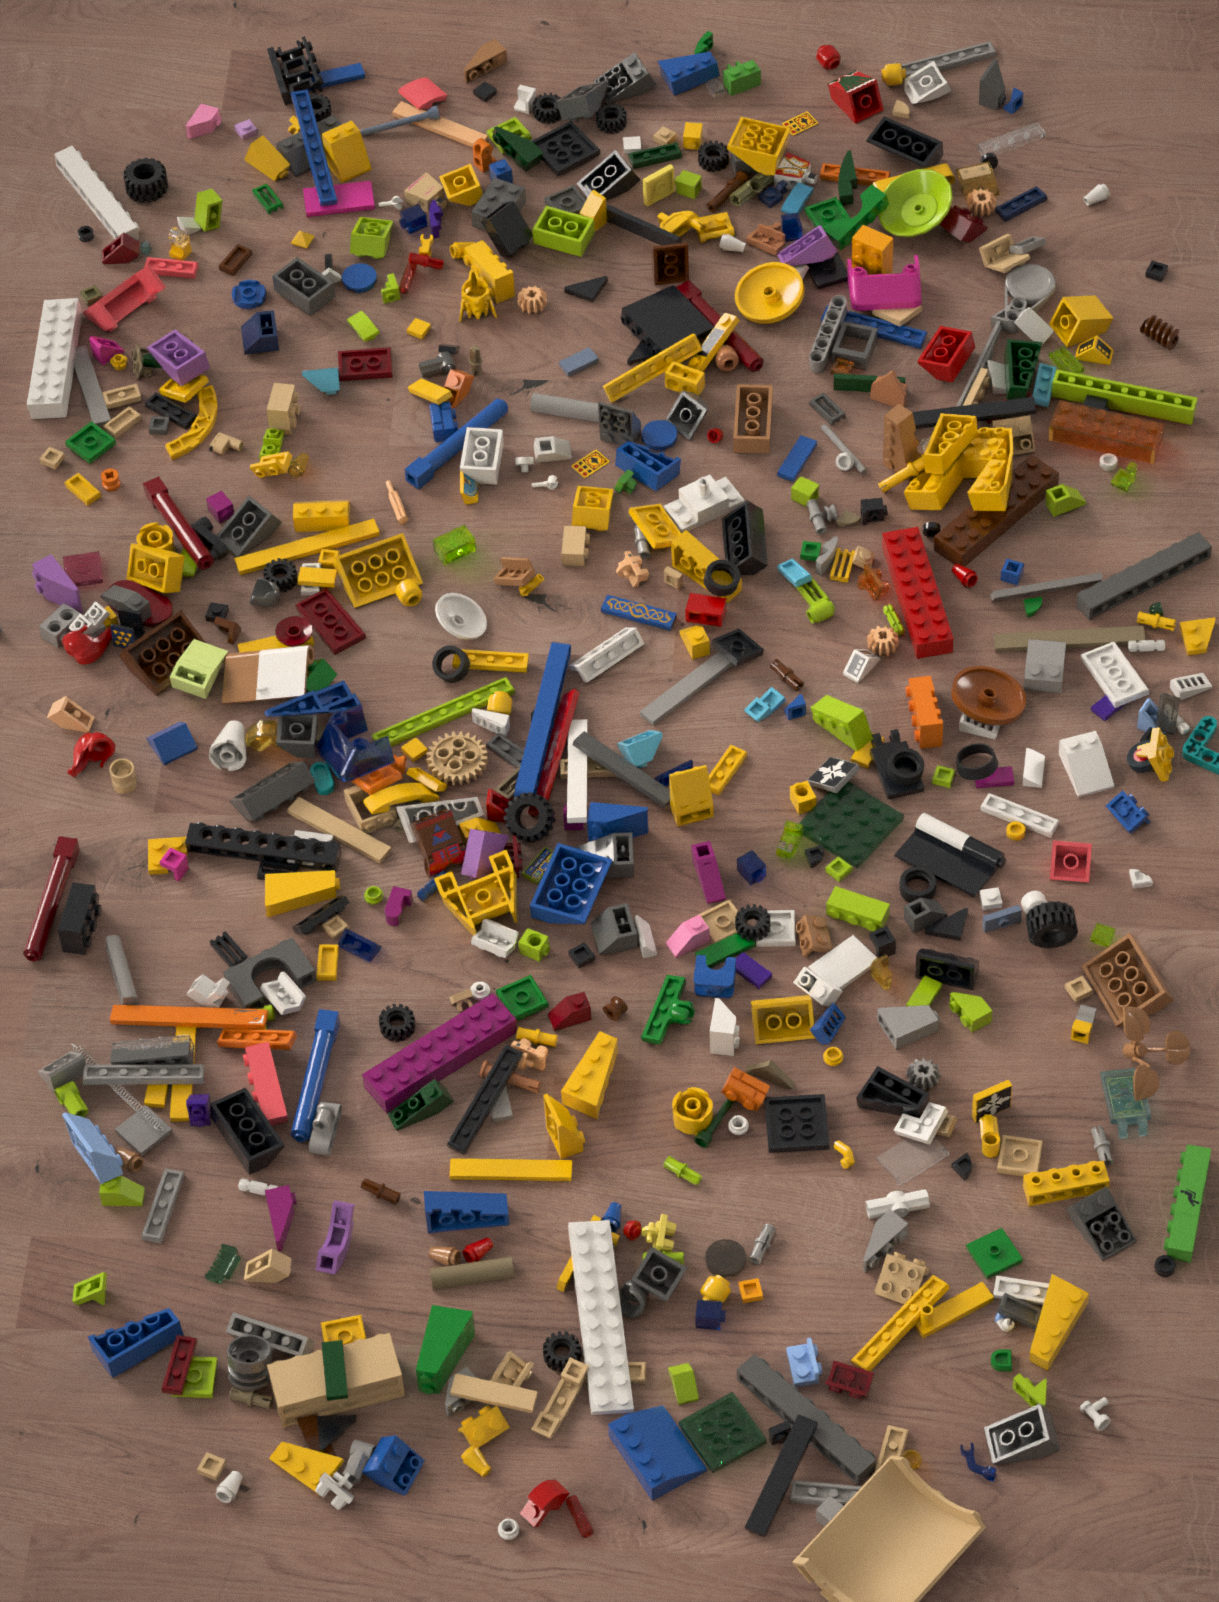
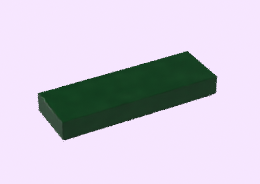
M677 142L628 153V159L633 169L682 158V152Z
M343 1340L321 1342L327 1401L347 1399L348 1390Z

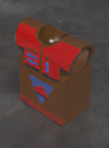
M444 809L410 823L421 854L424 857V868L428 878L444 871L450 864H463L466 847L463 845L451 810Z

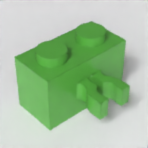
M754 60L743 64L736 61L735 67L728 64L727 70L723 71V86L730 96L761 85V70Z

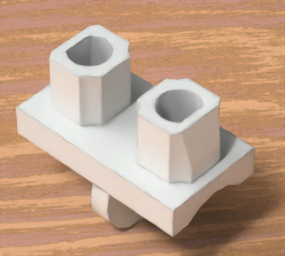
M325 1472L320 1477V1482L315 1491L323 1498L330 1490L337 1494L331 1501V1504L336 1509L340 1510L347 1503L350 1504L354 1498V1495L342 1486L344 1485L349 1490L353 1486L347 1480L350 1476L348 1472L344 1476L338 1472L333 1475L339 1482L335 1481Z

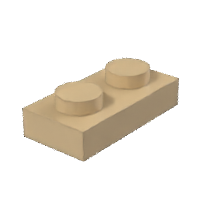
M137 384L102 392L107 409L142 401Z

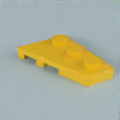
M282 1441L269 1458L314 1492H316L315 1490L320 1482L319 1479L324 1472L333 1477L345 1461L340 1457Z

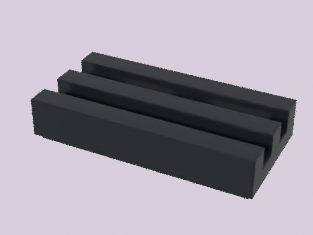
M261 860L257 879L265 880V874L295 873L299 871V865Z
M226 931L222 933L221 937L218 935L216 940L212 939L209 941L211 947L229 967L236 966L248 958ZM225 940L239 955L241 959H239L238 956L232 951V949L225 943ZM218 944L222 945V947L227 951V953L235 960V963H233L228 958V956L222 951Z

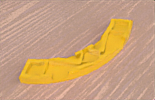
M213 385L204 387L196 393L199 400V414L191 429L179 438L165 444L171 460H175L195 449L212 430L218 411L217 397Z

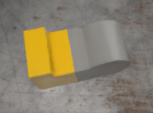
M1085 1005L1080 1006L1071 1029V1040L1089 1043L1097 1008ZM1076 1032L1086 1034V1036H1078Z

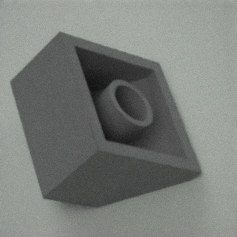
M317 714L279 716L276 745L296 758H315L318 728Z
M651 1247L632 1277L631 1282L667 1302L684 1277L687 1267Z

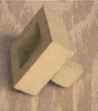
M467 989L450 996L449 999L452 1005L457 1003V1010L461 1012L463 1011L461 1007L463 1002L467 1003L468 1008L472 1006V1002L468 998L473 995L471 990Z

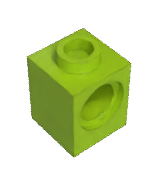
M527 928L518 942L519 954L538 962L544 956H547L550 951L548 936Z

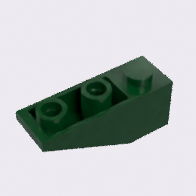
M497 126L494 128L492 136L494 142L504 149L505 153L516 162L519 168L527 172L541 162L543 152L531 140Z
M434 1079L387 1115L394 1128L398 1131L440 1113L452 1104L454 1100L446 1086Z

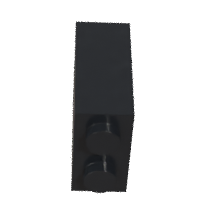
M514 201L504 202L480 221L500 256L508 255L511 257L518 252V248L528 245L530 243L529 240L533 238V233Z

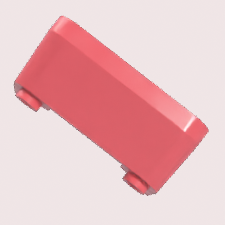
M149 264L83 311V314L103 331L108 330L111 332L118 327L117 323L144 302L147 301L149 304L157 298L156 294L165 289L166 286Z

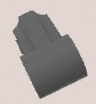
M442 352L435 359L419 362L422 377L438 373L448 375L450 369L456 370L450 352Z

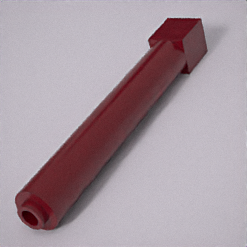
M690 280L678 285L676 288L715 327L721 316L702 297V292ZM733 329L723 344L731 346L736 351L739 360L749 371H759L764 363L763 358Z
M158 476L144 482L143 487L146 498L154 509L157 508L200 570L210 568L214 562L213 556L170 497L168 488Z
M58 837L53 852L54 860L23 951V955L29 961L35 962L42 959L71 868H74L80 851L77 838Z

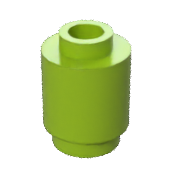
M824 599L810 606L806 610V614L812 624L815 622L820 623L834 616L835 607L831 601Z

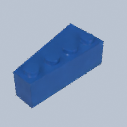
M423 1191L428 1233L509 1225L507 1194Z
M170 1308L147 1315L141 1321L125 1323L126 1326L116 1330L111 1328L105 1330V1333L95 1337V1334L88 1336V1340L93 1353L110 1376L114 1378L175 1342L176 1336H184L178 1318Z

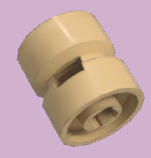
M128 759L115 760L110 765L109 770L113 788L120 794L131 793L137 787L134 765Z

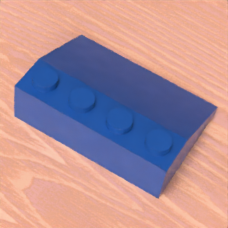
M557 843L530 904L531 918L547 923L585 924L612 864V859Z
M664 1405L626 1414L608 1424L610 1439L652 1501L707 1472V1468Z

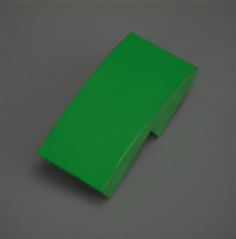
M707 31L696 45L694 54L708 52L713 47V33Z

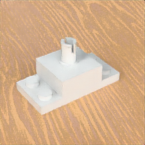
M708 475L680 488L679 499L663 506V508L680 532L683 533L685 530H693L733 511L743 504L745 500L726 477L715 481L711 475Z

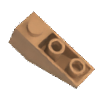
M496 39L482 45L464 69L465 83L475 80L507 62V50Z

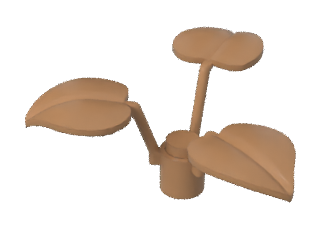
M1127 1006L1122 1007L1124 1014L1123 1027L1126 1037L1131 1042L1124 1045L1123 1054L1126 1058L1140 1063L1135 1070L1133 1080L1135 1101H1140L1153 1096L1157 1092L1159 1078L1156 1071L1151 1070V1065L1139 1058H1143L1147 1052L1167 1051V1061L1173 1065H1179L1188 1059L1190 1043L1182 1032L1172 1031L1166 1037V1047L1146 1048L1140 1041L1144 1039L1143 1034L1148 1033L1150 1030L1149 1016L1140 1008Z

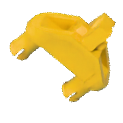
M692 211L676 212L670 216L661 212L657 216L660 228L679 237L690 228L696 229L701 234L704 231L706 232L708 225L701 221L698 215Z

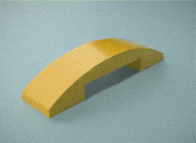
M403 783L382 789L364 799L363 803L373 815L389 811L390 805L418 799L421 803H431L439 801L440 797L434 790L422 783Z

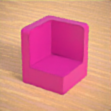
M169 848L160 860V866L173 871L177 881H180L189 869L186 854Z

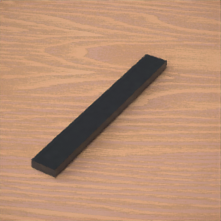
M1034 397L912 413L916 429L935 427L941 413L976 416L977 421L1033 415L1036 414Z

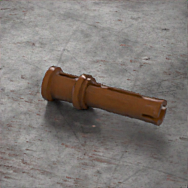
M738 171L733 179L727 181L725 188L706 204V206H709L707 207L708 210L715 212L730 197V194L749 181L748 176L743 171Z

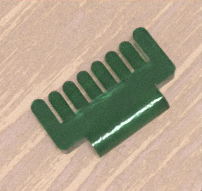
M221 1244L222 1249L217 1254L218 1258L214 1259L216 1262L212 1263L213 1266H210L211 1270H208V1273L205 1274L206 1280L221 1284L224 1278L228 1280L231 1278L241 1260L237 1255L238 1250L236 1247Z

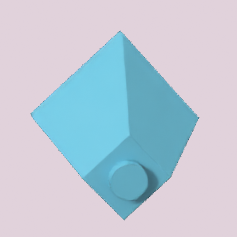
M338 367L302 371V376L320 391L326 392V395L337 394L336 390H340Z
M649 730L617 743V746L627 761L637 768H643L647 766V762L652 761L663 735L662 732Z

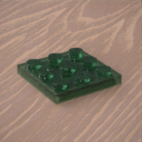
M733 1392L679 1421L680 1428L712 1473L767 1443V1439Z

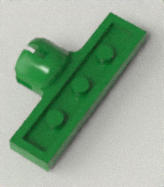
M666 975L641 1036L643 1042L661 1045L671 1023L688 1025L692 1022V1019L687 1018L694 1017L695 1008L693 1003L680 1000L687 983L685 977Z

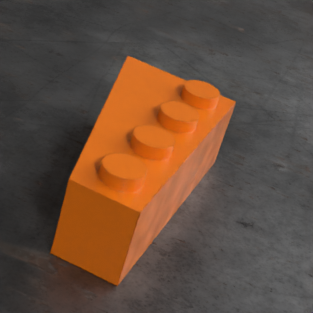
M931 676L908 678V686H905L906 697H910L908 708L909 712H913L911 724L912 727L916 728L914 731L915 742L919 743L920 749L942 747L943 720L940 719L941 713L940 709H938L937 697H935Z

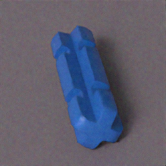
M441 871L437 877L446 874V872ZM434 878L417 892V897L421 901H425L429 897L428 895H432L438 890Z

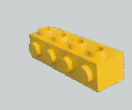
M1090 1161L1087 1164L1070 1165L1059 1169L1052 1168L1048 1171L1031 1172L1023 1176V1188L1029 1206L1088 1196L1104 1187L1109 1189L1110 1183L1104 1161Z

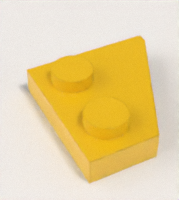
M1215 617L1180 622L1179 628L1188 656L1207 652L1213 627L1215 626Z

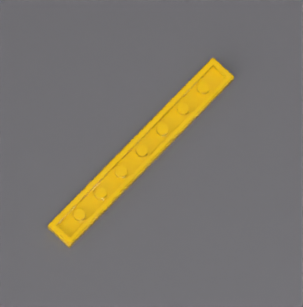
M370 519L234 558L239 574L244 575L264 569V567H267L266 564L268 562L272 564L271 560L273 559L275 562L278 561L277 558H281V561L284 558L287 559V562L289 560L293 561L321 553V549L331 550L380 536V532L375 520Z

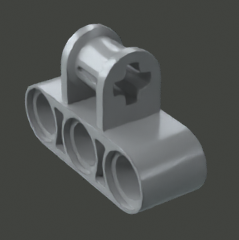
M320 1102L316 1110V1119L313 1121L309 1153L330 1156L341 1118L342 1105Z

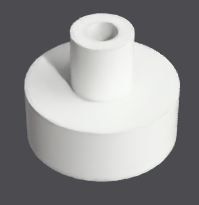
M533 457L515 458L516 466H521V472H529L528 465H534Z

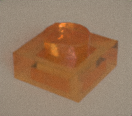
M837 358L831 368L830 375H834V373L850 374L854 368V362Z

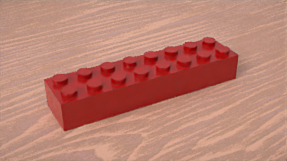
M912 527L882 533V549L916 659L953 653L954 638L919 528Z

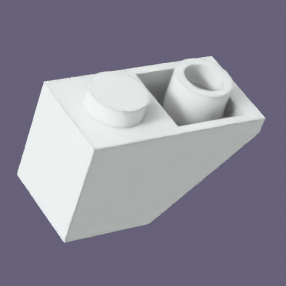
M554 436L535 438L533 447L536 463L572 459L569 441Z
M805 966L793 982L821 1005L828 1007L831 1003H835L843 992L828 979Z

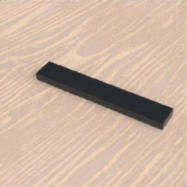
M606 204L607 222L658 245L682 243L679 236Z
M505 1044L447 1142V1147L461 1154H466L524 1056L523 1052Z
M799 1414L797 1415L745 1525L746 1530L766 1537L818 1426L817 1421Z

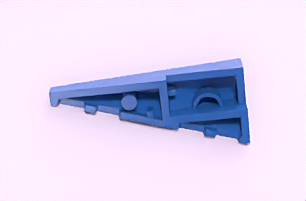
M343 680L319 691H311L267 709L264 714L267 717L351 712L361 711L363 707L356 694L350 692L346 682Z

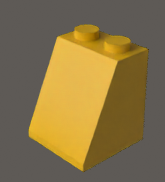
M352 120L322 133L323 148L328 167L341 183L372 170L361 132Z
M1096 295L1071 296L1062 298L1049 325L1065 346L1071 347L1107 332L1114 318Z

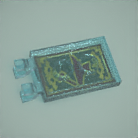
M1136 1068L1100 1072L1110 1123L1117 1124L1119 1139L1127 1138V1125L1132 1124L1138 1125L1139 1136H1147L1148 1134L1147 1120H1151L1148 1098L1140 1101H1135L1133 1080Z

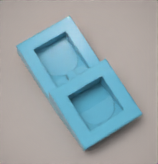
M771 687L760 699L756 697L744 711L755 721L760 722L777 710L786 699Z

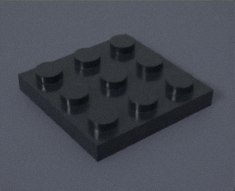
M572 121L532 140L543 152L542 161L557 176L600 155V149Z
M825 1094L764 1098L768 1153L829 1150Z

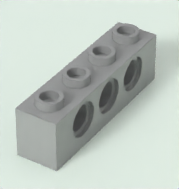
M234 1312L226 1329L228 1334L236 1338L244 1335H258L270 1343L271 1350L292 1357L310 1354L315 1343L308 1337Z

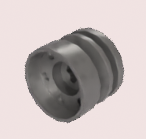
M244 1335L233 1339L228 1345V1378L235 1388L244 1391H254L267 1386L270 1382L267 1365L271 1364L272 1353L270 1343L265 1338L258 1335Z

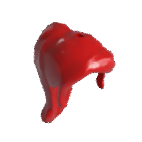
M84 625L80 630L69 632L61 640L64 649L79 664L87 665L102 656L109 641L112 639L109 627L95 638L83 634L88 629L87 625Z
M100 732L82 735L74 747L73 766L68 769L67 774L73 778L83 771L88 761L96 762L102 760L100 767L103 768L105 762L114 754L116 744L110 737Z

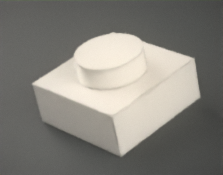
M999 887L979 890L983 910L1002 908Z

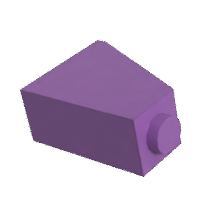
M470 829L461 874L469 876L468 880L471 881L490 875L493 869L489 856L502 852L509 836Z

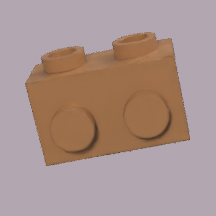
M502 557L500 562L503 569L493 580L496 585L522 587L528 584V581L536 572L529 558Z
M805 914L796 924V932L803 956L807 957L812 951L830 952L833 947L825 918Z

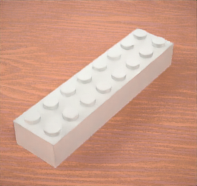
M78 298L44 300L27 400L31 419L67 416L74 360L83 316Z

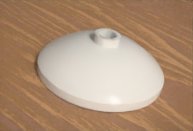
M447 593L440 597L436 603L435 612L441 626L451 635L464 640H474L485 632L487 627L486 616L481 607L471 598L459 593Z

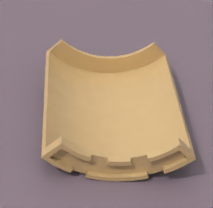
M890 1456L792 1563L809 1583L814 1581L822 1589L819 1593L829 1602H919L981 1534L986 1526L978 1512L951 1502L940 1491H935L910 1467V1463L906 1458Z

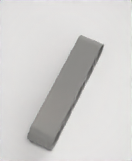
M836 295L831 299L809 354L810 370L814 373H821L825 370L847 315V300L842 295Z

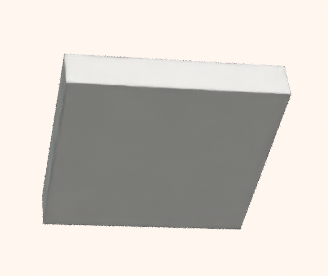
M146 1105L144 1106L146 1110H143L141 1114L149 1111L151 1113L149 1119L145 1121L136 1112L115 1129L116 1133L141 1156H144L172 1133V1129ZM148 1112L144 1114L146 1118L150 1116V1114L147 1115ZM154 1120H158L160 1125L156 1129L152 1128L148 1123L152 1125Z

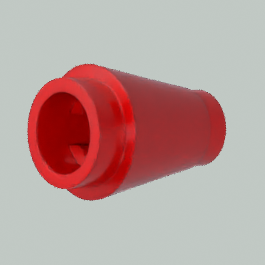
M955 564L952 567L951 572L964 587H973L977 583L978 576L975 571L960 564Z
M486 1237L466 1245L462 1251L463 1257L468 1263L480 1261L493 1248V1242L490 1238Z

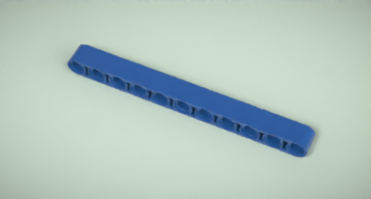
M551 643L515 786L514 797L516 795L520 796L521 793H537L570 659L571 644Z

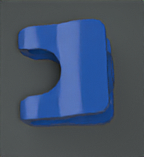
M697 955L693 979L695 995L715 998L733 997L736 958L727 957L725 965L721 969L713 970L706 965L705 955Z

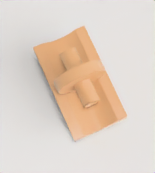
M625 551V558L622 562L618 563L619 567L616 569L618 576L628 578L632 587L636 588L641 581H647L649 572L647 569H640L642 565L640 556H633L630 551Z
M525 1038L519 1042L513 1041L511 1047L524 1054L518 1065L519 1069L524 1070L529 1066L541 1071L544 1070L548 1055L546 1047L541 1045L537 1049L531 1048V1042Z

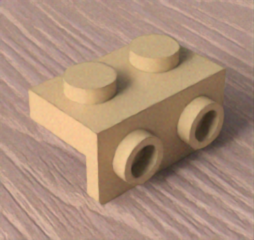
M509 1351L489 1381L520 1387L522 1382L531 1376V1368L534 1363L530 1361L526 1364Z

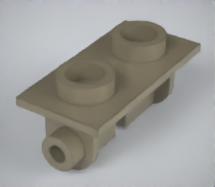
M137 342L135 349L131 351V359L134 362L133 372L136 373L137 380H139L140 375L150 377L152 374V367H143L142 355L148 354L149 351L146 347L140 348L139 342Z

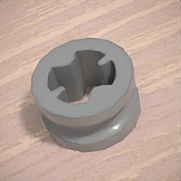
M833 504L829 508L827 506L824 507V515L827 522H831L832 519L834 521L838 519L837 511Z

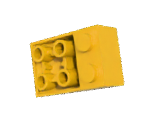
M706 765L669 774L670 809L677 827L714 817V805Z

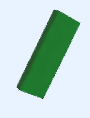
M735 933L696 952L695 957L697 955H705L706 965L712 968L726 961L727 957H734L755 947L756 942H753L751 938L750 942L746 941V937L742 939L740 935Z

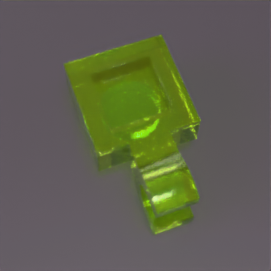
M1131 461L1125 470L1120 468L1111 480V485L1127 492L1136 480L1135 474L1137 470L1135 468L1137 464Z

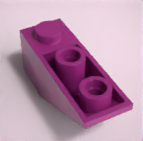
M707 841L691 845L692 861L707 904L726 900L711 842Z

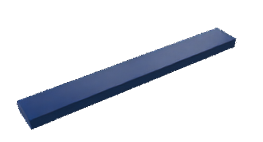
M308 90L291 92L320 206L337 204V197Z

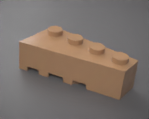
M899 403L884 415L883 464L896 473L907 467L908 462H914L921 457V452L917 450L919 441L914 434L916 427L913 413ZM911 476L906 480L911 482L916 476Z

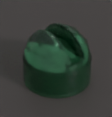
M1160 602L1150 606V614L1164 616Z

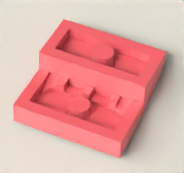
M427 77L414 80L401 87L398 91L418 110L428 109L432 107L433 102L446 101L447 94Z

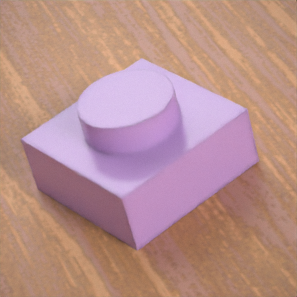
M250 119L234 125L235 131L242 140L258 134L257 128Z

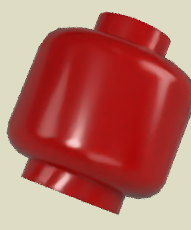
M830 44L820 46L816 54V60L826 70H833L838 67L841 55L835 47Z

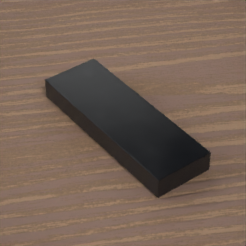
M157 392L145 402L146 408L162 417H169L171 422L185 430L194 423L197 417L195 413Z

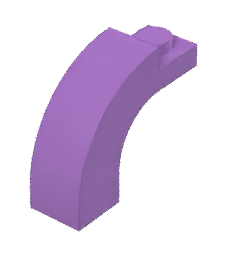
M336 1200L333 1202L327 1238L322 1248L318 1251L316 1271L336 1274L340 1270L351 1241L355 1204Z

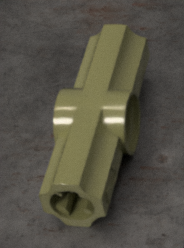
M758 173L730 194L731 203L740 207L774 181L773 175L767 176Z

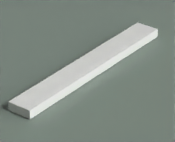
M587 719L572 720L568 732L567 823L587 822V755L572 745L573 741L582 732H587Z

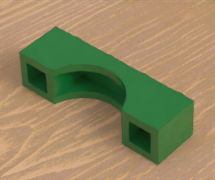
M872 184L860 195L862 208L855 217L848 220L835 219L824 230L833 245L841 251L850 245L852 237L862 225L868 226L889 205L887 195Z

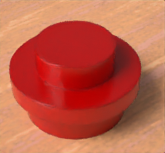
M637 1220L628 1221L623 1229V1234L631 1241L638 1238L642 1232L641 1223Z

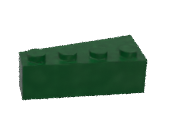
M1007 339L1004 352L1006 400L1027 398L1043 342Z

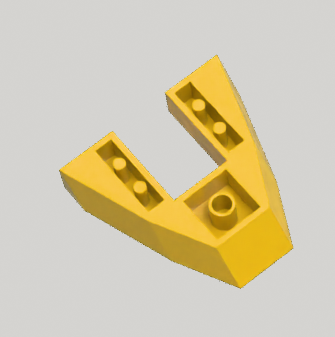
M979 428L976 437L944 474L934 475L925 473V470L920 473L904 491L909 509L942 510L964 478H977L967 492L973 510L1006 511L1012 481V428Z

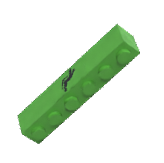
M1187 1144L1186 1152H1181L1180 1164H1183V1168H1178L1176 1181H1180V1184L1175 1186L1173 1198H1177L1176 1203L1171 1205L1170 1215H1173V1221L1169 1220L1167 1227L1170 1238L1165 1237L1163 1249L1167 1250V1256L1172 1257L1174 1260L1189 1263L1192 1260L1211 1148Z

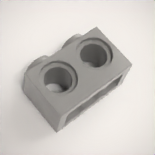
M63 603L39 626L41 637L59 648L62 645L61 640L63 636L72 632L69 626L80 613Z

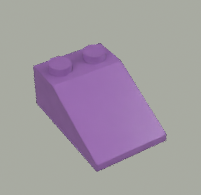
M819 225L779 252L777 256L782 263L796 266L829 260L838 251L821 225Z
M176 329L147 347L148 351L167 374L181 386L210 368L205 352Z
M52 554L32 564L34 571L32 576L36 581L34 586L39 594L42 593L47 600L60 606L65 603L79 613H83L79 589Z

